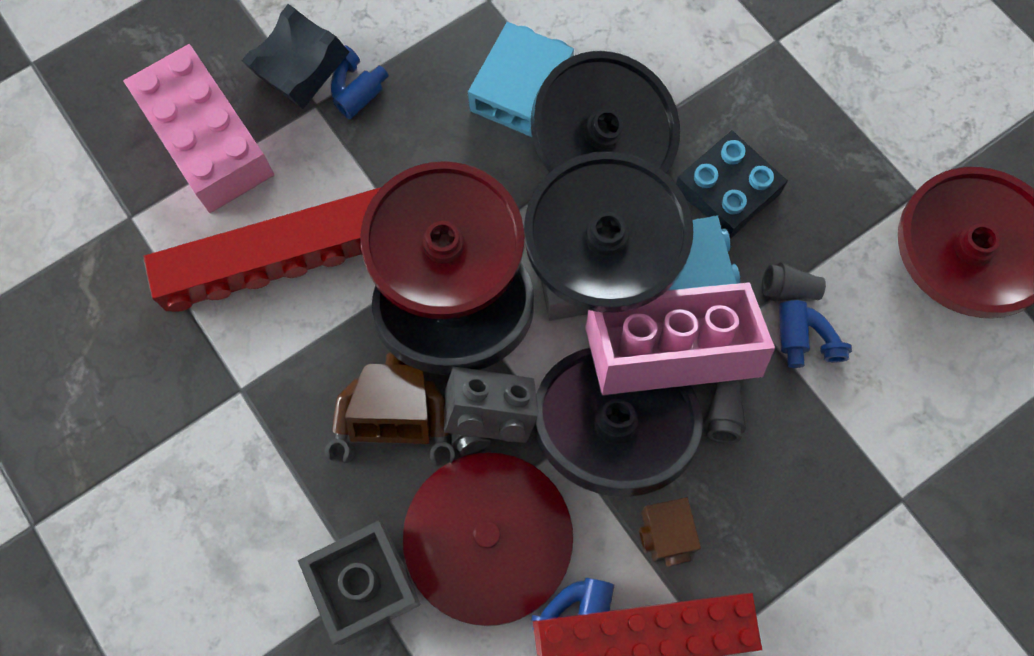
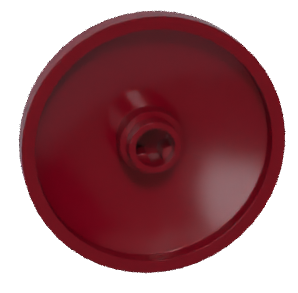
M457 162L424 163L397 174L375 194L368 205L361 226L362 256L367 271L376 287L388 300L399 308L426 318H459L489 306L511 285L518 273L523 257V221L519 208L510 193L500 182L486 172Z
M984 167L955 168L942 172L926 181L906 204L898 225L900 255L909 275L919 288L942 306L957 313L977 318L1011 316L1034 305V189L1010 174Z
M502 453L471 454L453 460L452 463L449 462L439 468L422 484L415 494L408 509L403 530V550L406 565L413 582L424 598L447 616L463 623L478 626L509 624L529 616L543 606L560 586L567 572L573 549L571 517L558 488L541 470L520 458Z

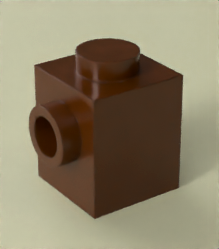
M688 497L647 505L641 511L644 527H639L640 540L644 552H651L653 562L665 559L666 567L691 562L690 554L700 550L701 546Z

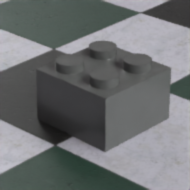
M379 520L297 560L333 645H343L421 605L388 529Z

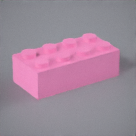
M190 44L123 80L194 193L209 213L275 175L265 155Z
M750 282L668 290L656 300L644 306L623 312L613 313L588 310L585 326L602 395L763 377L775 350Z

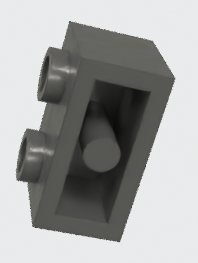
M453 367L443 394L445 398L444 432L468 437L476 436L507 442L526 443L538 419L534 378Z

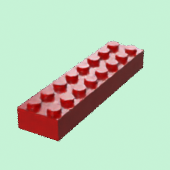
M740 593L533 621L537 656H725L762 650L753 593Z

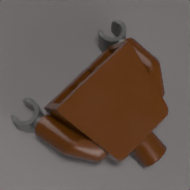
M389 352L386 356L385 364H368L364 366L360 377L354 379L336 398L332 432L336 433L335 439L326 445L325 454L329 460L334 461L336 448L342 444L345 448L343 461L344 463H349L355 456V448L350 442L430 444V437H434L435 445L430 450L432 463L436 466L434 453L441 447H445L450 451V463H452L455 452L453 447L447 443V436L450 433L444 432L445 398L433 381L424 380L422 370L405 364Z

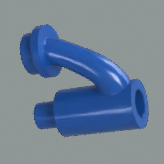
M345 45L349 54L332 74L331 94L333 103L340 113L346 118L352 119L382 91L381 83L389 75L382 66L378 65L371 73L364 70L346 87L347 71L355 72L360 59L349 46Z
M790 300L779 304L781 352L787 354L789 368H802L805 366L804 353L810 351L809 326L826 343L820 346V352L824 355V361L837 363L849 360L852 345L842 342L832 325L821 313L808 307L806 302L800 300Z
M585 578L584 581L572 583L564 588L548 604L540 616L532 615L531 621L557 618L575 602H580L578 615L610 611L615 585L591 578Z

